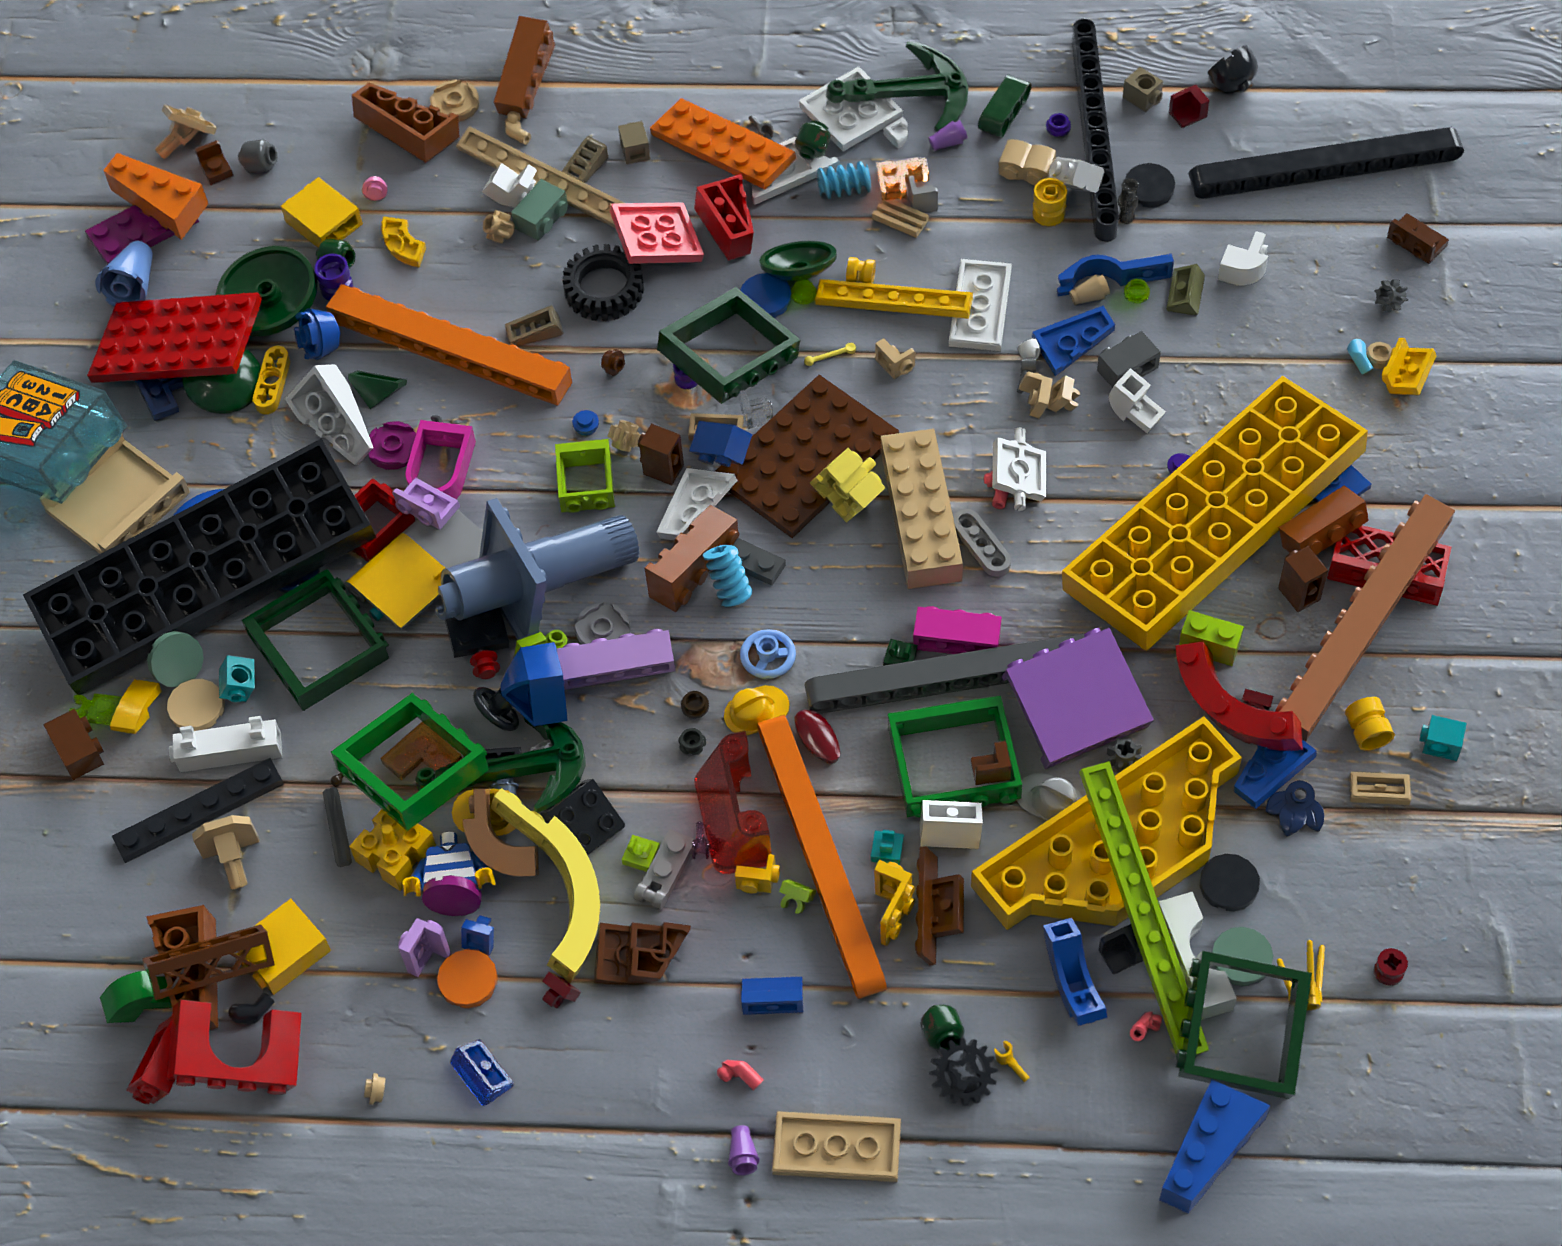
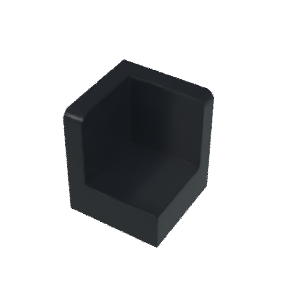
M1131 924L1100 939L1099 952L1112 974H1117L1143 962Z

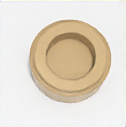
M1375 342L1368 347L1367 358L1373 368L1383 369L1387 366L1392 348L1383 342Z

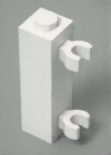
M261 716L249 717L250 723L198 731H194L192 726L180 727L181 733L173 734V745L169 746V757L172 763H176L180 772L263 761L268 758H282L281 732L275 719L262 721Z

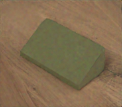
M1198 264L1174 268L1167 311L1198 315L1205 275Z

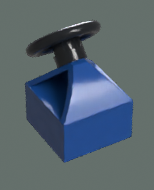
M555 642L521 647L510 663L501 682L500 689L497 692L486 687L475 689L473 692L474 703L489 722L505 731L516 730L519 726V718L514 708L533 726L568 721L564 678ZM482 696L484 697V699H485L486 702L488 703V707H487V706L485 705V703L483 702ZM498 717H503L511 723L505 722Z

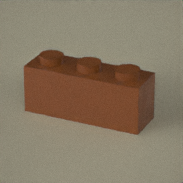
M1345 485L1279 527L1282 547L1290 553L1294 550L1300 551L1309 546L1314 554L1318 555L1321 551L1369 521L1366 501Z

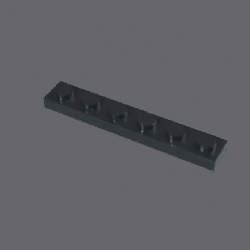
M268 758L112 835V838L122 859L127 863L200 827L204 823H208L284 785L271 758Z

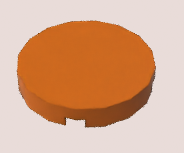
M465 949L453 953L444 960L439 968L437 981L440 993L448 1003L469 1009L480 1006L490 999L497 985L498 975L495 964L488 955L479 950Z

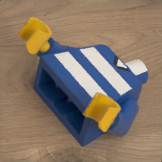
M454 832L442 833L440 835V846L429 847L426 850V857L419 861L412 875L402 881L403 896L410 892H415L416 897L421 896V887L423 892L424 884L432 878H436V881L442 880L443 876L446 875L469 879L477 885V890H481L482 885L485 883H492V886L496 885L490 867L482 862L474 851H470L469 844H458L457 834Z

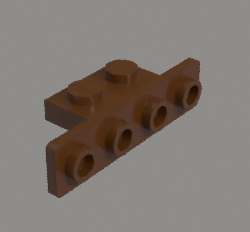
M924 846L920 847L919 858L917 859L919 885L916 887L918 912L915 919L918 926V939L915 941V950L917 955L931 966L936 965L937 938L964 933V878L960 874L938 878V857Z

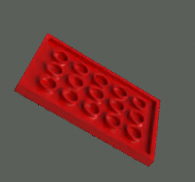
M255 292L116 302L87 376L91 383L236 374L262 299L259 293Z

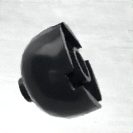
M1247 45L1231 52L1232 56L1227 59L1223 57L1207 72V76L1216 88L1225 93H1233L1237 90L1243 93L1253 85L1251 81L1257 74L1258 64L1255 55Z

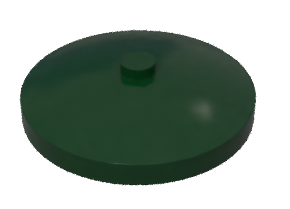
M267 246L250 251L233 262L222 275L216 289V295L258 292L262 301L250 336H269L290 328L299 321L295 317L297 313L305 312L306 309L311 308L316 298L318 281L312 265L302 253L285 246Z

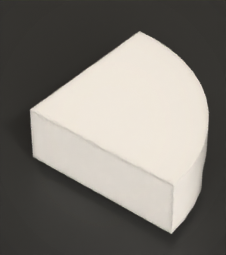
M904 117L883 128V135L897 149H900L908 138V127Z

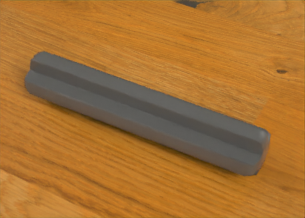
M332 787L323 791V798L335 862L338 867H344L352 863L340 795L338 789Z

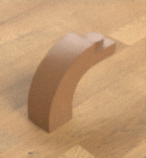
M474 789V795L469 797L470 813H474L475 819H463L465 835L474 853L487 866L500 873L512 876L539 875L538 846H512L503 842L496 835L491 824L490 789Z

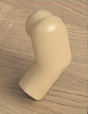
M513 111L509 112L505 119L506 134L524 145L528 144L531 134L521 129L520 114Z

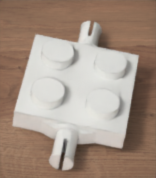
M1019 427L1014 430L1015 440L1009 441L997 437L993 442L992 488L1013 494L1014 509L1022 511L1026 509L1025 497L1040 502L1046 497V451L1033 448L1025 442L1026 430Z

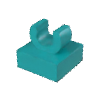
M875 830L871 862L878 863L880 859L886 863L894 862L900 865L904 834L895 833V831Z

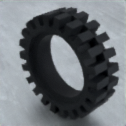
M604 244V250H599V245H593L594 252H590L587 247L582 249L583 256L578 252L574 254V261L569 259L567 262L568 268L564 267L562 281L569 307H573V311L576 314L581 312V317L585 319L591 314L592 321H597L598 315H602V321L604 322L608 321V315L612 314L613 319L616 320L619 319L618 312L621 311L626 316L629 314L628 307L632 310L637 307L636 301L640 302L644 293L641 265L629 264L625 252L621 253L620 246L615 245L613 251H611L610 244ZM599 268L616 269L627 278V282L620 292L604 298L589 296L580 288V283L586 274Z

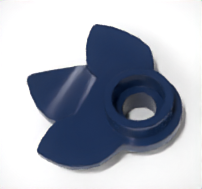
M1302 780L1294 781L1288 785L1285 791L1274 793L1267 802L1266 812L1279 815L1280 826L1285 836L1295 834L1305 824L1318 832L1323 826V807L1315 800L1314 789L1308 782ZM1295 791H1304L1306 797L1304 799L1296 798Z

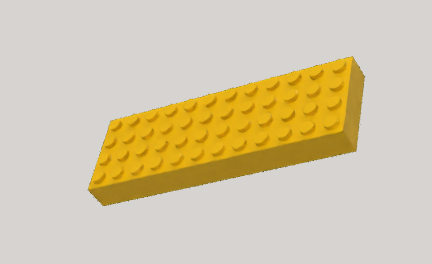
M1282 375L1062 570L1063 591L1145 651L1149 650L1184 618L1189 610L1195 608L1276 534L1281 525L1291 520L1366 451L1368 430Z

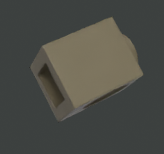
M1139 67L1124 80L1122 97L1146 112L1153 105L1156 106L1163 97V80Z
M643 121L618 126L620 143L626 164L650 160L649 142Z

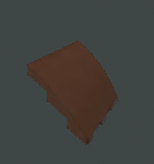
M600 922L597 930L594 983L641 984L659 981L691 930V925L663 922L661 926L632 922L630 926Z

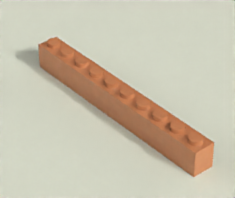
M1427 494L1424 495L1420 502L1414 501L1407 513L1410 518L1406 524L1400 522L1393 534V537L1396 538L1391 545L1386 543L1378 557L1381 561L1377 567L1372 565L1364 577V580L1367 582L1363 588L1357 587L1349 600L1352 602L1348 610L1344 608L1341 610L1335 620L1337 627L1333 633L1329 630L1327 631L1320 643L1323 648L1319 654L1313 653L1305 665V668L1308 669L1303 677L1300 675L1296 677L1290 688L1293 691L1288 699L1283 697L1275 711H1293L1300 720L1302 740L1307 741L1452 522L1455 510Z

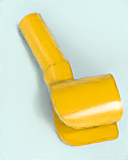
M1003 1041V1046L1008 1053L1000 1054L994 1048L996 1061L1001 1065H1008L1023 1082H1026L1030 1077L1015 1060L1011 1043Z

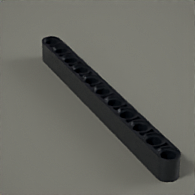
M1082 18L1076 20L1073 25L1072 50L1085 160L1087 163L1104 168L1099 190L1096 193L1089 192L1095 237L1102 242H1109L1117 236L1119 212L1096 28L1092 20Z
M1445 127L1200 164L1193 167L1188 175L1194 195L1199 199L1450 162L1460 158L1464 153V148L1457 130L1453 127Z

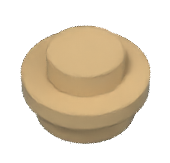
M373 1073L372 1079H366L364 1097L369 1098V1104L374 1105V1102H382L385 1078L378 1077L377 1073Z

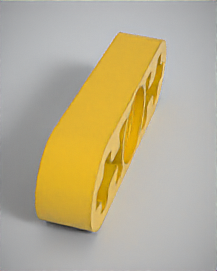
M273 346L266 351L254 391L253 402L255 408L264 415L271 414L278 409L291 361L288 351L282 346ZM273 360H277V367H275ZM270 376H277L279 378L273 384L265 383V380ZM266 392L268 393L269 398H270V400H267V401H266V398H267Z

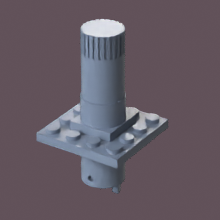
M497 498L488 500L486 502L479 558L442 570L441 586H438V593L442 597L443 605L436 607L435 613L441 620L452 617L463 620L500 608L518 640L539 632L540 620H542V607L545 602L546 592L634 563L638 560L639 542L635 530L626 516L618 515L524 544L521 531L512 524L508 510L501 506Z

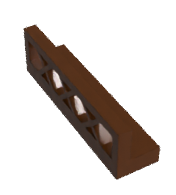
M261 924L142 958L145 971L149 975L155 1000L275 965L267 930ZM263 945L266 959L253 963L245 958L251 948ZM229 954L237 958V961L230 970L222 971L215 967L222 956ZM200 963L206 966L207 970L202 978L193 980L186 976L191 965ZM183 968L181 972L176 971L177 969ZM170 972L178 976L172 987L159 989L156 975Z

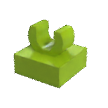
M632 834L622 857V864L647 872L660 848V843Z
M791 879L784 880L779 890L780 893L786 895L781 900V907L787 908L789 901L793 899L797 902L795 913L800 914L805 909V903L813 901L817 890Z

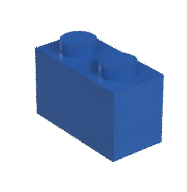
M699 421L689 451L698 455V460L706 464L713 465L715 461L726 467H730L731 463L743 465L753 434L732 424Z

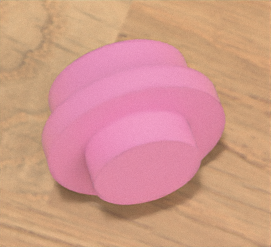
M370 177L363 183L362 192L367 199L379 201L387 195V185L380 177Z

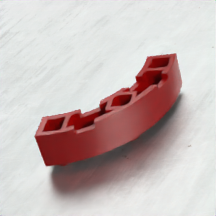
M1204 642L1175 645L1179 670L1186 687L1208 717L1222 730L1245 743L1267 747L1271 750H1303L1301 722L1293 711H1267L1249 706L1237 700L1222 688L1215 672L1213 655Z

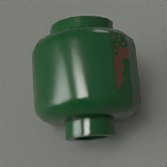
M811 120L801 126L795 139V147L800 151L799 155L801 157L812 160L813 158L824 156L831 141L828 127L816 120Z
M933 1005L921 1018L920 1026L928 1045L934 1049L942 1047L948 1050L947 1041L952 1040L957 1046L958 1038H963L964 1027L956 1009L952 1006Z

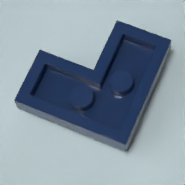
M182 377L134 380L154 421L179 412L178 405L171 391L183 387Z

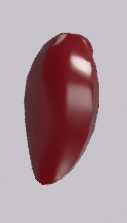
M800 710L797 712L794 719L795 728L804 746L818 759L826 763H836L840 757V748L831 725L824 717L813 710Z

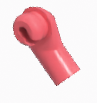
M992 471L984 476V483L988 487H992ZM994 489L995 494L992 506L997 509L1005 508L1009 493Z

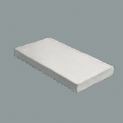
M967 259L960 260L956 291L973 292V301L969 319L952 317L949 336L950 347L1001 351L1012 264Z

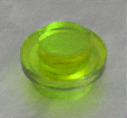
M1132 279L1124 288V296L1131 303H1143L1150 296V288L1144 280Z
M801 280L792 287L791 298L797 304H810L815 300L817 290L810 281Z

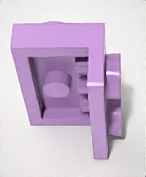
M417 478L404 491L396 488L392 492L396 501L395 505L402 513L406 515L410 513L417 517L424 525H432L439 530L460 507L458 500Z
M416 918L410 930L402 934L398 944L408 973L419 977L433 953L444 958L451 955L443 928L432 920L425 922Z

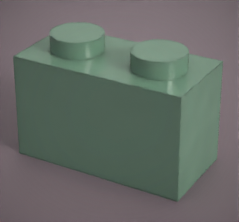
M540 179L512 210L511 214L515 229L539 241L545 233L551 230L558 218L566 213L568 209L566 191Z

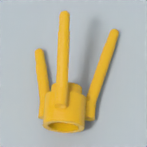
M1311 940L1307 941V972L1312 973L1307 1011L1321 1007L1325 947L1320 945L1314 982V953ZM1278 958V966L1285 967L1283 960ZM1283 980L1290 1000L1292 982Z

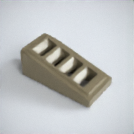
M587 136L562 172L586 183L609 158L607 146ZM574 172L578 174L579 177L577 178L571 175V173Z
M552 305L505 324L510 345H524L564 334L559 315ZM530 326L531 331L527 332L526 327ZM515 329H520L521 335L517 336Z

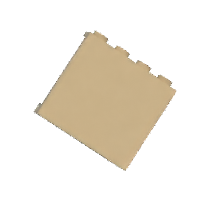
M117 429L107 436L92 452L88 453L72 470L67 471L55 485L48 488L39 499L47 514L101 554L153 527L184 499L190 491L183 476L177 472L171 475L124 439L121 430Z

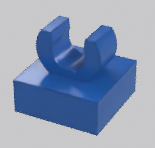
M479 915L476 922L466 919L461 927V948L479 950L489 956L494 948V927L488 926L491 918Z

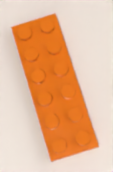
M682 98L650 127L652 136L735 176L742 174L744 180L764 190L796 159L795 151Z

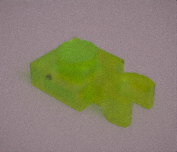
M94 693L92 700H87L83 695H74L73 697L76 704L82 705L80 708L75 709L80 718L87 716L89 723L110 725L115 710L122 698L121 696Z

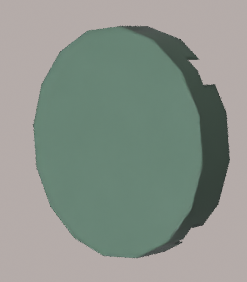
M179 631L165 633L156 639L152 645L151 654L149 653L147 658L148 670L153 678L168 687H178L181 683L195 679L202 668L204 660L203 650L199 642L189 634Z
M1247 927L1230 928L1221 933L1215 941L1212 953L1271 965L1273 961L1272 947L1265 936L1255 929ZM1215 966L1218 971H1226L1230 983L1238 986H1250V984L1257 981L1260 982L1266 977Z

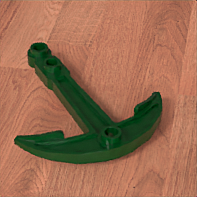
M907 41L906 48L921 61L927 70L933 68L934 75L884 80L858 78L845 82L833 80L827 86L826 98L833 103H840L844 100L859 102L873 101L876 98L944 96L946 103L943 114L934 128L938 132L951 121L957 122L967 104L968 83L963 71L950 57L928 45Z
M524 717L527 724L538 731L545 740H551L554 746L486 760L489 770L467 787L473 786L476 783L556 771V776L550 775L545 790L533 806L534 810L538 813L559 803L578 785L586 766V757L582 741L573 728L563 722L533 726ZM457 762L440 767L436 771L429 767L420 769L415 778L418 791Z

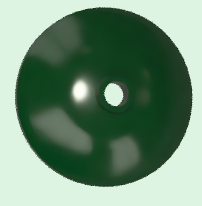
M791 242L771 248L760 257V267L773 277L801 283L818 276L832 266L837 258V252L834 246L825 242Z
M245 349L236 374L182 377L184 391L196 406L205 411L217 414L233 413L253 402V395L261 367L255 356Z

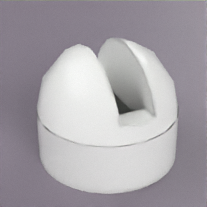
M1036 339L1027 340L1017 348L1023 359H1037L1040 356V346Z

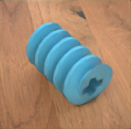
M862 161L857 162L856 169L852 163H848L846 171L840 164L837 166L836 173L832 166H828L826 174L822 168L817 169L820 197L825 192L828 199H831L832 191H835L837 196L841 197L842 189H845L847 195L850 196L852 188H855L857 193L861 194L862 186H865L868 193L871 192L869 168L867 164L865 168Z
M720 545L703 553V559L710 560L706 567L708 570H713L710 573V578L716 580L713 586L715 589H720L716 595L719 599H724L721 606L725 607L739 605L752 595V588L745 575V569L741 566L742 560L738 556L739 551L732 545Z

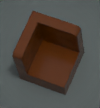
M1006 741L995 742L993 754L971 758L975 785L1010 781L1011 763Z

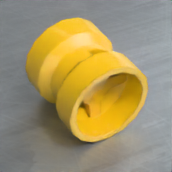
M849 257L846 281L873 284L876 260L867 259L866 261H860L856 257Z

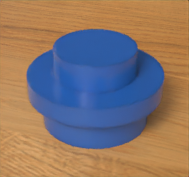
M580 411L572 419L573 428L580 435H592L599 426V418L593 411Z

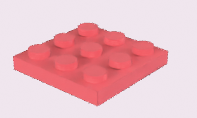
M684 203L611 204L610 214L629 264L702 262L704 253Z

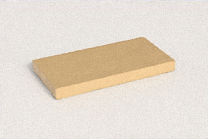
M777 1111L772 1175L898 1182L901 1119Z

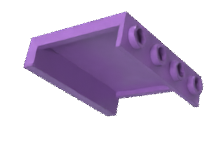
M1110 627L1102 631L1100 628H1095L1085 633V638L1077 641L1074 638L1065 640L1055 650L1049 652V649L1046 648L1036 652L1033 658L1024 662L1023 659H1018L1007 665L1008 669L1005 670L1002 678L1003 680L1008 679L1043 753L1040 760L1045 769L1116 741V738L1121 739L1145 729L1154 720Z

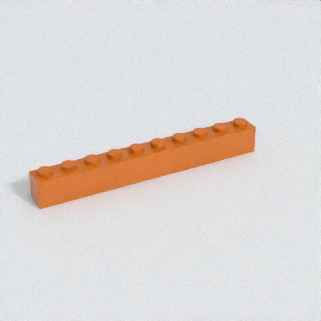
M341 284L326 305L327 312L333 314L339 326L556 406L560 404L572 384L570 367L562 362L549 360L538 353L524 351L516 345L502 343L491 336L480 335L469 328L458 327L447 320L436 319L425 312L414 311L400 303H392L378 295H370L356 287H348Z

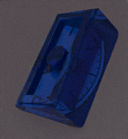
M480 1039L456 1048L450 1063L483 1106L490 1104L514 1086L513 1081Z

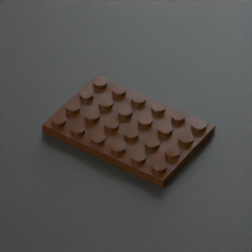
M819 374L752 436L743 465L731 463L730 467L721 465L715 472L735 474L737 482L728 492L793 538L830 503L827 497L823 498L810 482L847 448L856 452L863 462L867 458L875 460L881 454V436L898 434L899 430Z

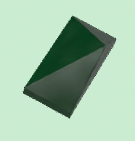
M358 370L348 374V380L369 409L407 385V379Z

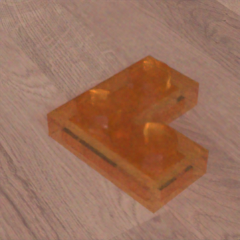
M911 158L898 161L887 160L876 163L882 201L907 198L906 183H908V176H914L915 182L929 181L926 158Z
M421 722L380 759L382 764L402 781L422 762L436 771L440 767L448 766L450 763L459 762L462 756L431 728Z

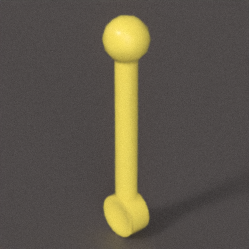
M847 343L844 348L815 357L807 356L804 359V363L806 366H812L814 362L846 352L853 354L856 351V345L854 343Z

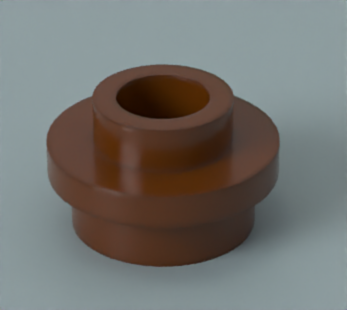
M617 349L606 351L601 359L602 369L612 376L617 375L625 365L624 354Z

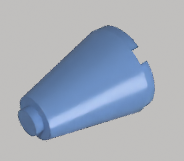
M133 241L99 272L95 285L98 293L102 292L107 297L105 301L115 306L116 302L143 301L146 299L153 257L152 249L144 242Z

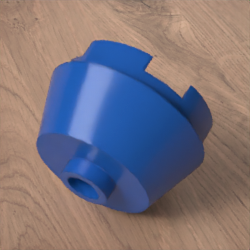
M308 308L305 312L296 314L295 317L299 320V327H294L295 339L298 349L304 348L306 352L304 354L305 359L314 358L315 360H320L338 349L340 328L332 313Z

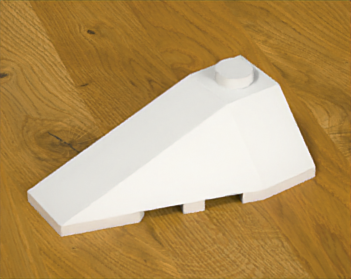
M315 365L285 400L299 421L304 425L308 424L316 430L315 433L319 437L326 438L333 444L335 450L354 465H358L373 449V445L351 388L336 365Z

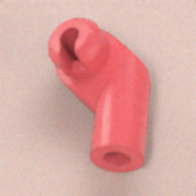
M1145 1012L1130 1030L1131 1038L1134 1041H1141L1149 1029L1153 1031L1160 1030L1162 1017L1158 1014H1153V1012Z
M726 1060L722 1062V1067L717 1070V1075L724 1082H729L732 1077H739L752 1090H755L764 1080L744 1061Z

